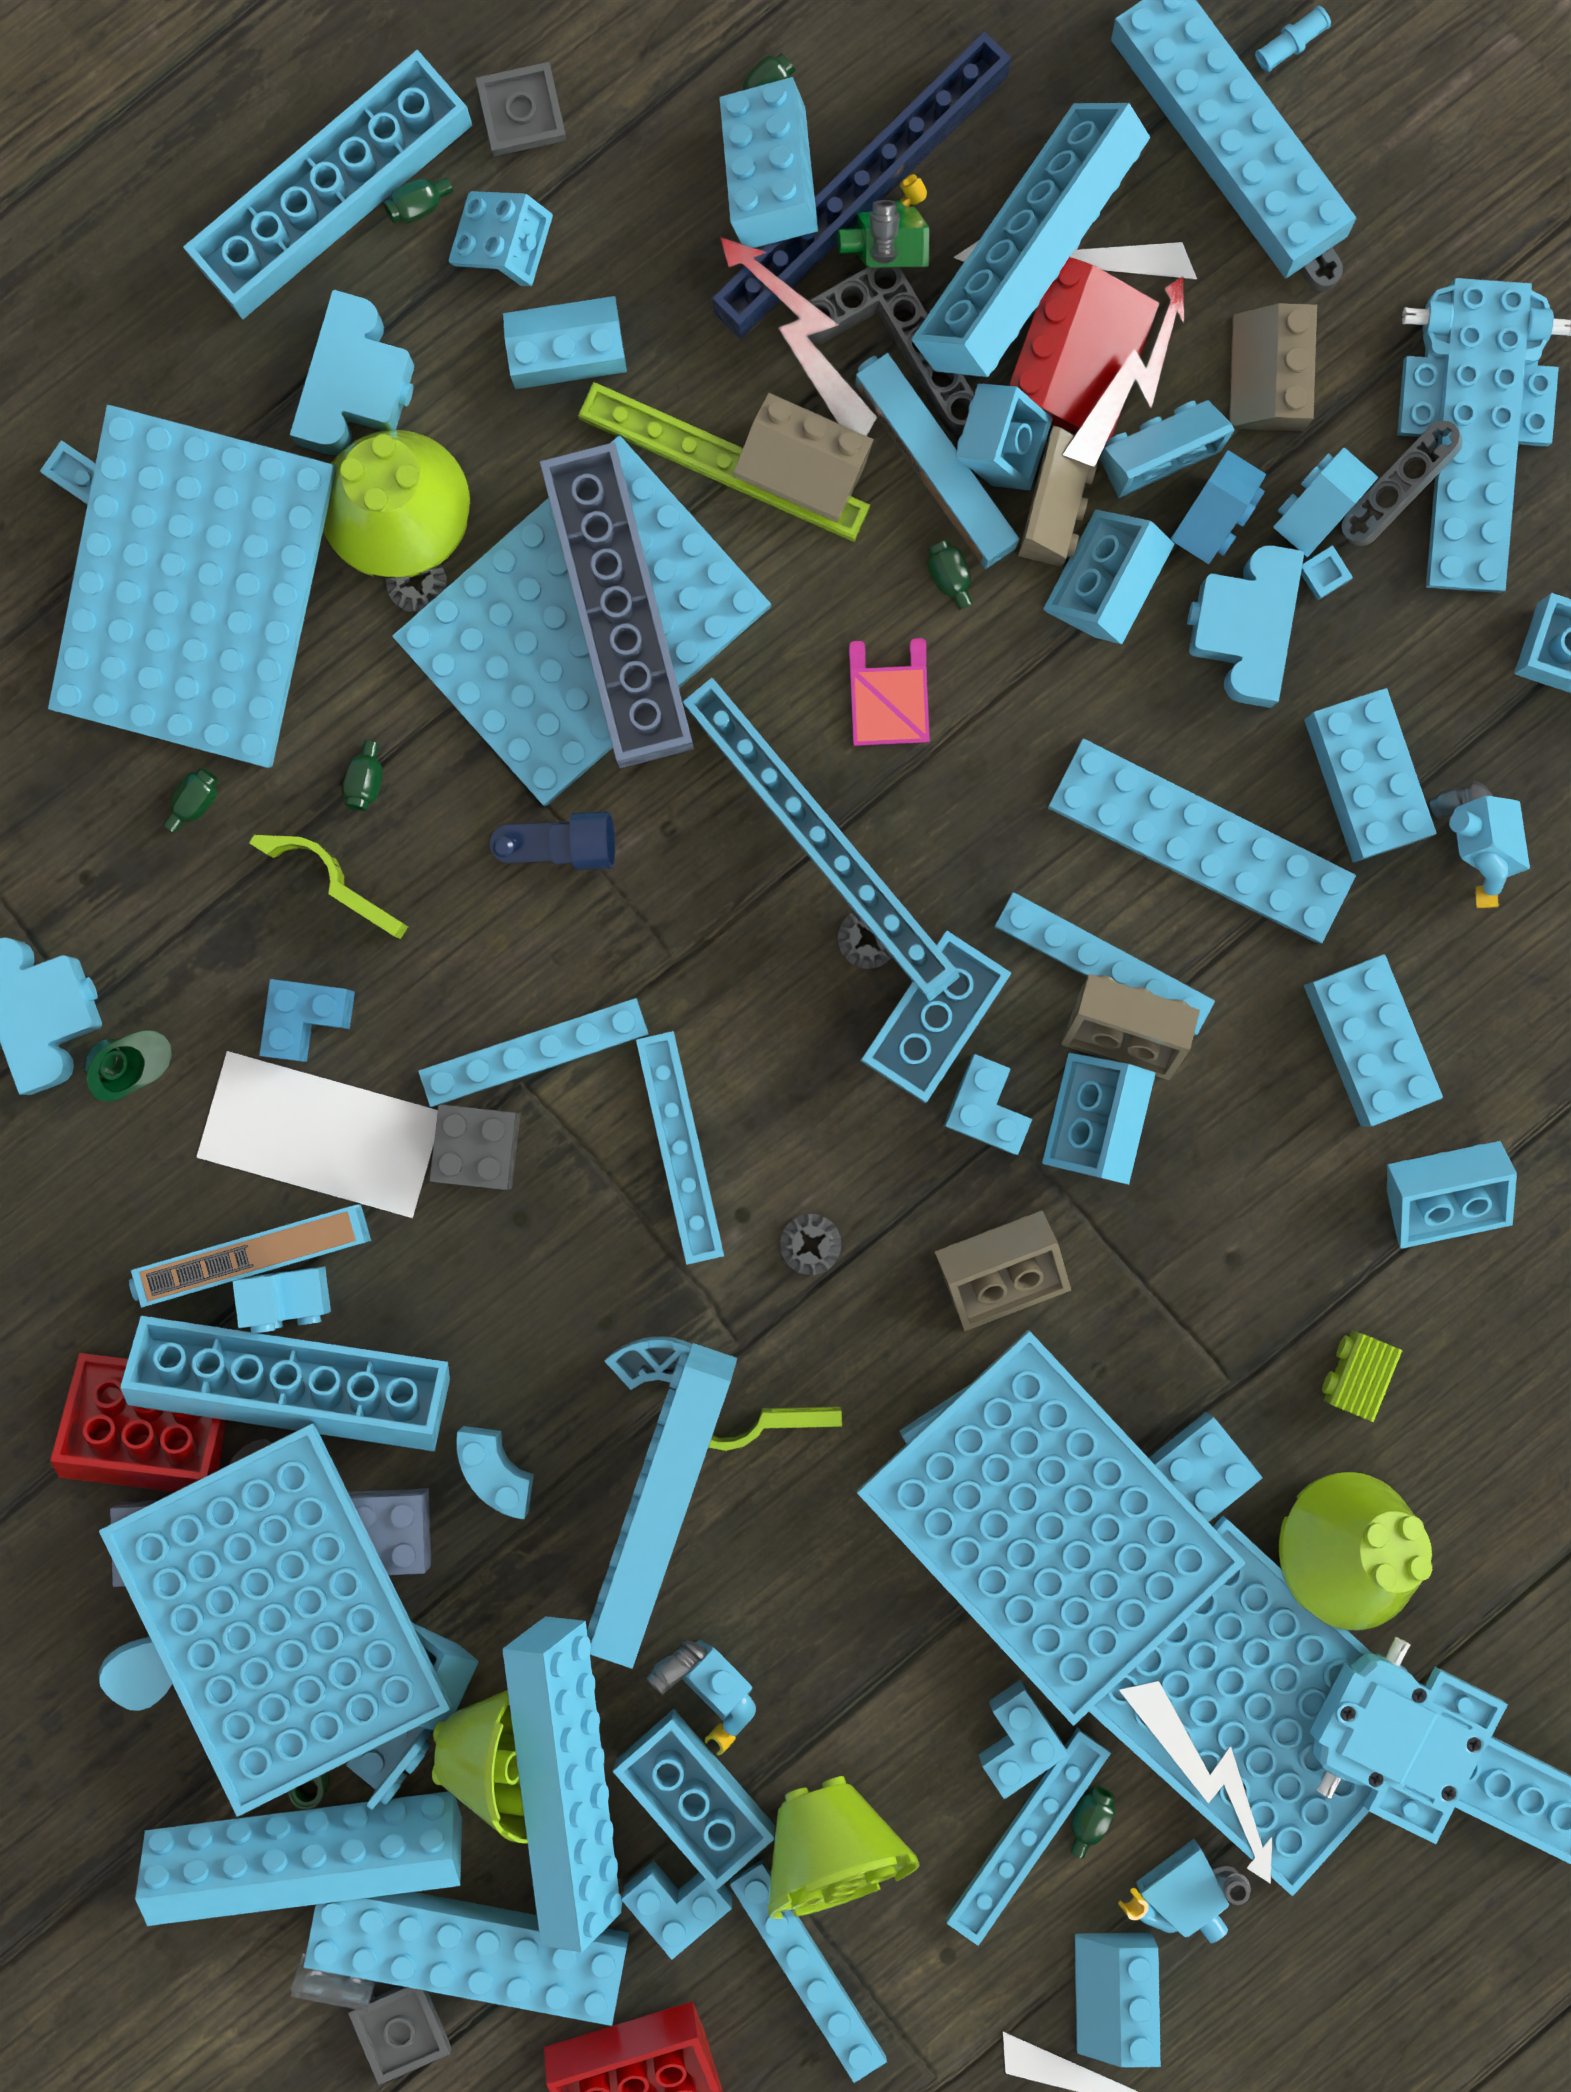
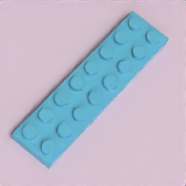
M1084 738L1080 742L1048 806V809L1317 944L1323 943L1356 877L1355 874Z

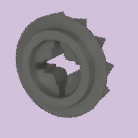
M441 564L433 569L418 573L420 574L418 575L419 577L426 576V579L421 582L423 595H420L419 591H416L413 586L406 587V584L410 582L409 576L386 577L387 591L391 600L405 611L419 613L447 588V577Z
M855 911L850 913L842 922L838 932V944L842 955L854 966L864 969L877 968L887 963L892 956L877 938H875V941L880 949L879 952L869 944L858 949L855 948L862 938L860 929L857 926L860 925L868 932H870V929Z
M818 1214L800 1215L790 1221L785 1227L780 1241L781 1253L785 1262L796 1272L805 1275H817L829 1270L838 1260L841 1251V1237L836 1226L824 1216ZM801 1230L811 1238L820 1237L825 1234V1237L821 1239L822 1242L817 1245L821 1255L820 1259L810 1251L802 1252L799 1255L796 1254L804 1245L803 1236L800 1233Z

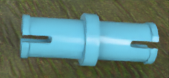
M1318 5L1294 25L1287 24L1284 26L1279 36L1255 52V57L1261 68L1269 73L1293 53L1298 55L1304 51L1305 44L1331 27L1328 13L1323 7Z

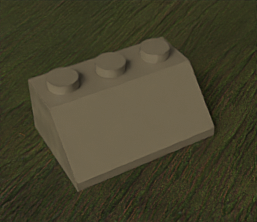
M1278 303L1237 313L1232 316L1229 422L1234 429L1304 432L1314 419L1317 305Z
M768 393L753 422L733 477L838 523L866 466L874 439Z
M1053 426L1045 446L1018 556L1062 567L1067 556L1074 557L1079 535L1073 534L1075 521H1082L1084 518L1088 498L1082 497L1085 483L1092 484L1097 463L1093 467L1064 456L1063 453L1075 436L1060 427Z
M1089 974L1079 992L1061 1045L1105 1060L1126 1063L1156 1072L1155 1076L1170 1080L1190 1051L1200 1010L1190 1007L1182 1000H1169L1153 995L1151 991L1145 988H1132L1117 983L1108 976Z
M1043 1210L935 1251L943 1278L964 1332L1071 1291L1057 1239Z

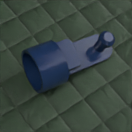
M610 811L572 813L570 821L506 824L497 828L491 835L490 849L498 860L505 863L553 861L554 864L572 863L576 871L613 869L615 863V831Z

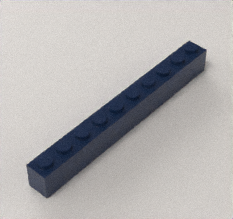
M984 31L815 197L817 232L767 244L761 250L766 253L753 259L793 289L837 245V231L839 229H854L857 226V214L872 211L873 202L883 200L1008 77L1011 57ZM745 266L712 298L713 312L741 340L781 299Z

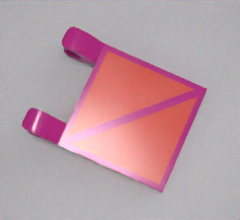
M915 638L911 640L909 644L911 666L866 668L864 642L853 641L850 643L849 661L853 746L930 742L925 639Z

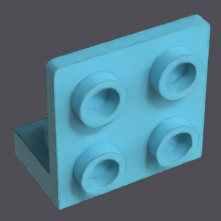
M471 191L467 196L450 253L449 263L459 267L498 269L520 286H532L553 214L527 194Z
M415 1727L347 1762L346 1766L376 1789L366 1804L369 1809L373 1810L379 1801L386 1805L391 1800L407 1776L403 1771L406 1770L411 1774L424 1758L426 1751L431 1746L426 1740L432 1730Z

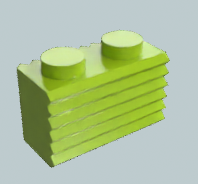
M1352 1330L1350 1336L1345 1335L1338 1346L1336 1356L1341 1359L1335 1372L1330 1371L1323 1383L1322 1392L1326 1394L1324 1401L1374 1422L1402 1350Z

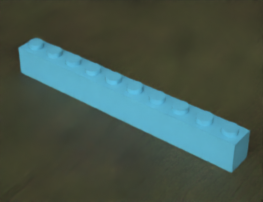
M713 678L709 679L686 698L683 704L692 717L929 1002L960 977L957 969Z

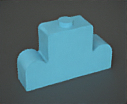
M337 290L332 291L290 432V436L297 446L325 454L337 455L351 443L352 433L348 425L349 422L381 431L396 430L403 405L408 406L411 401L413 384L410 381L414 371V363L407 350L379 342L384 331L382 319L376 307L364 298Z
M1263 546L1246 562L1243 569L1244 579L1209 574L1200 586L1198 601L1191 603L1187 622L1188 625H1193L1189 653L1195 657L1235 664L1224 679V689L1227 695L1234 701L1272 708L1279 702L1305 551L1277 546Z
M4 937L0 938V1043L19 1095H33L62 1084L72 1075L74 1068L73 1059L66 1050L59 1048V1045L102 1027V1021L94 1002L98 995L92 980L89 977L85 978L80 961L77 958L63 955L34 966V952L29 945L22 941Z

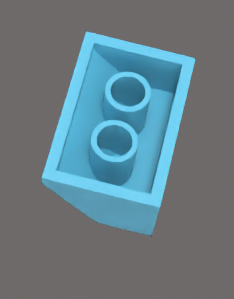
M615 296L503 313L509 370L515 389L627 372Z
M1209 400L1198 405L1195 401H1190L1178 407L1174 411L1175 415L1162 421L1161 417H1155L1140 426L1141 431L1133 435L1127 436L1126 432L1110 438L1106 441V447H1104L1099 459L1119 499L1221 452L1234 432L1232 424Z
M1095 509L1077 544L1074 557H1070L1043 609L1047 613L1095 638L1123 644L1175 543L1152 521Z
M1068 1053L1042 1164L1129 1185L1156 1072L1126 1063Z
M1501 1141L1387 1164V1194L1398 1244L1401 1249L1513 1225L1517 1172Z
M1152 1933L1074 1934L1077 2053L1118 2067H1161L1158 1946Z

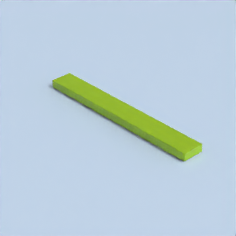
M593 382L578 415L579 420L617 437L620 435L630 443L855 542L870 508V504L850 496L838 523L735 478L733 474L742 453V447Z

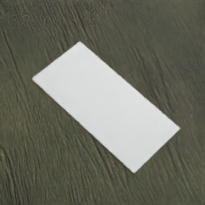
M227 1051L197 1158L413 1218L434 1145L438 1110Z

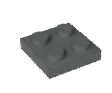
M550 62L476 78L493 157L567 141Z
M399 1986L351 2007L348 2012L378 2085L451 2053L452 2047L428 1991Z

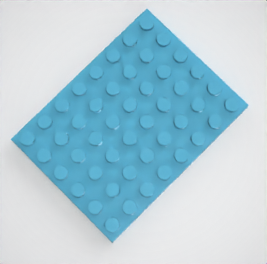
M107 405L48 709L263 767H272L337 465Z
M619 435L611 443L615 442L673 669L678 688H680L770 609L771 603ZM548 498L393 635V638L544 807L549 805L613 748L550 499Z
M1029 1330L857 1490V1494L1073 1726L1246 1563Z
M314 1423L99 1530L237 1817L452 1708V1704Z
M1222 1516L1213 1528L1246 1563L1089 1712L1253 1860L1255 1856L1225 1786L1223 1785L1208 1803L1119 1691L1120 1689L1159 1681L1209 1774L1212 1773L1231 1746L1262 1847L1272 1837L1271 1877L1293 1896L1369 1812L1363 1806L1372 1790L1368 1786L1357 1785L1341 1779L1332 1798H1328L1316 1790L1326 1770L1320 1766V1763L1313 1755L1314 1737L1309 1731L1344 1663L1351 1666L1364 1654L1373 1653L1348 1630L1328 1626L1322 1623V1620L1315 1617L1310 1611L1303 1609L1290 1592L1282 1569L1229 1520Z

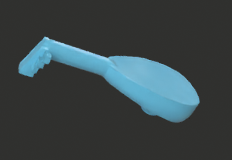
M150 1637L131 1641L118 1647L104 1659L99 1669V1682L105 1694L128 1710L140 1711L151 1707L168 1692L172 1685V1681Z

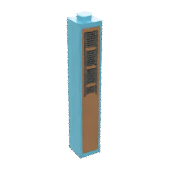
M886 353L879 359L873 356L862 363L858 368L859 373L856 374V388L986 570L1016 549L1020 539L970 468L955 457L957 450L890 355Z
M358 1204L131 1270L133 1278L129 1280V1286L134 1300H139L142 1308L369 1242L371 1238L362 1206Z

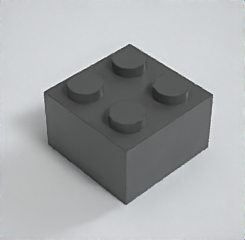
M438 1104L430 1182L502 1190L512 1189L520 1113Z

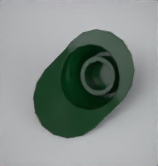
M140 1030L120 1039L108 1038L98 1042L91 1048L87 1055L86 1063L82 1067L86 1074L89 1091L101 1101L114 1102L152 1083L162 1076L168 1068L172 1056L171 1045L164 1035L155 1030Z

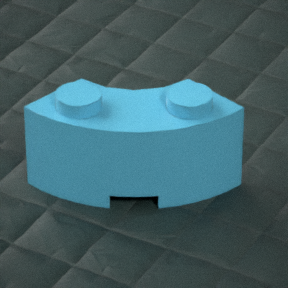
M663 1336L642 1338L618 1348L606 1358L605 1362L630 1390L648 1381L662 1380L671 1383L681 1353L689 1355L692 1343Z
M463 1426L457 1431V1454L462 1472L468 1484L479 1498L495 1510L514 1518L525 1519L529 1513L534 1474L520 1470L508 1459L502 1447L501 1431Z

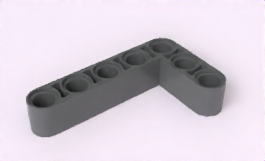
M867 267L809 301L838 324V326L807 335L806 337L813 343L821 344L827 342L878 313L944 427L954 435H962L967 419H956L952 415L951 410L955 407H964L969 411V405L974 398V393L963 374L934 371L925 357L913 349L915 344L911 339L928 315L900 267ZM886 277L894 282V286L889 289H881L875 284V281ZM848 296H855L862 303L856 308H849L842 303V300ZM899 310H907L914 318L907 322H901L895 318L894 313ZM944 374L950 378L952 383L947 387H939L933 383L932 378L935 375Z

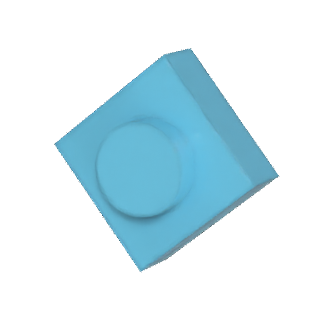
M1333 546L1302 564L1301 575L1317 601L1353 578Z

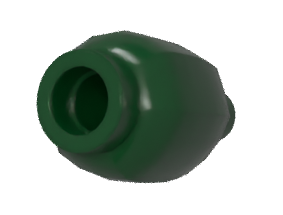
M782 53L776 58L767 56L746 76L743 90L790 78L796 70Z
M448 178L434 184L427 179H419L394 189L390 199L383 203L392 223L401 221V223L410 224L432 213L438 207L440 198L453 193V188Z
M948 539L928 548L930 557L927 560V566L939 590L945 595L953 596L959 610L973 604L967 591L971 583V575L961 550L956 546H951Z
M364 741L362 753L349 763L344 776L341 793L346 798L345 806L356 811H367L368 805L373 803L379 794L383 770L380 762L376 759L379 744L374 741Z
M202 767L197 772L187 773L171 796V814L163 825L176 833L184 821L192 822L199 819L217 796L215 786L218 784L219 779Z
M1094 1786L1092 1792L1085 1794L1074 1813L1071 1827L1075 1841L1070 1852L1076 1857L1084 1858L1089 1846L1095 1845L1103 1839L1116 1814V1808L1113 1804L1115 1795L1103 1787Z

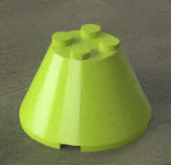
M405 430L375 432L349 444L332 461L331 464L337 465L323 532L329 544L340 558L356 570L371 576L414 577L420 575L418 573L433 569L441 564L461 542L467 528L471 504L469 487L465 475L455 458L433 439Z
M1342 1472L1321 1477L1306 1486L1296 1496L1298 1500L1294 1504L1289 1516L1284 1517L1279 1538V1557L1286 1584L1303 1609L1310 1611L1315 1617L1322 1620V1623L1328 1626L1345 1630H1365L1386 1623L1404 1608L1421 1582L1428 1579L1432 1573L1431 1543L1422 1521L1415 1517L1408 1505L1395 1490L1372 1476L1355 1472Z
M508 1690L458 1710L451 1714L446 1721L441 1720L437 1723L433 1734L436 1748L432 1779L435 1784L442 1785L504 1838L516 1843H528Z
M844 1776L827 1780L822 1783V1789L810 1793L807 1788H801L785 1795L786 1801L781 1804L782 1806L778 1809L767 1906L771 1919H782L781 1911L792 1910L794 1917L847 1903L880 1890L879 1882L892 1877L899 1881L919 1868L917 1856L851 1784H846Z

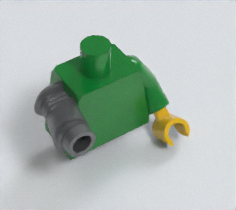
M915 174L907 176L900 183V187L905 194L902 199L873 202V211L857 214V228L839 229L837 231L839 254L858 253L867 267L929 266V226L915 207H909L924 201L926 198L927 190L922 180L917 178Z

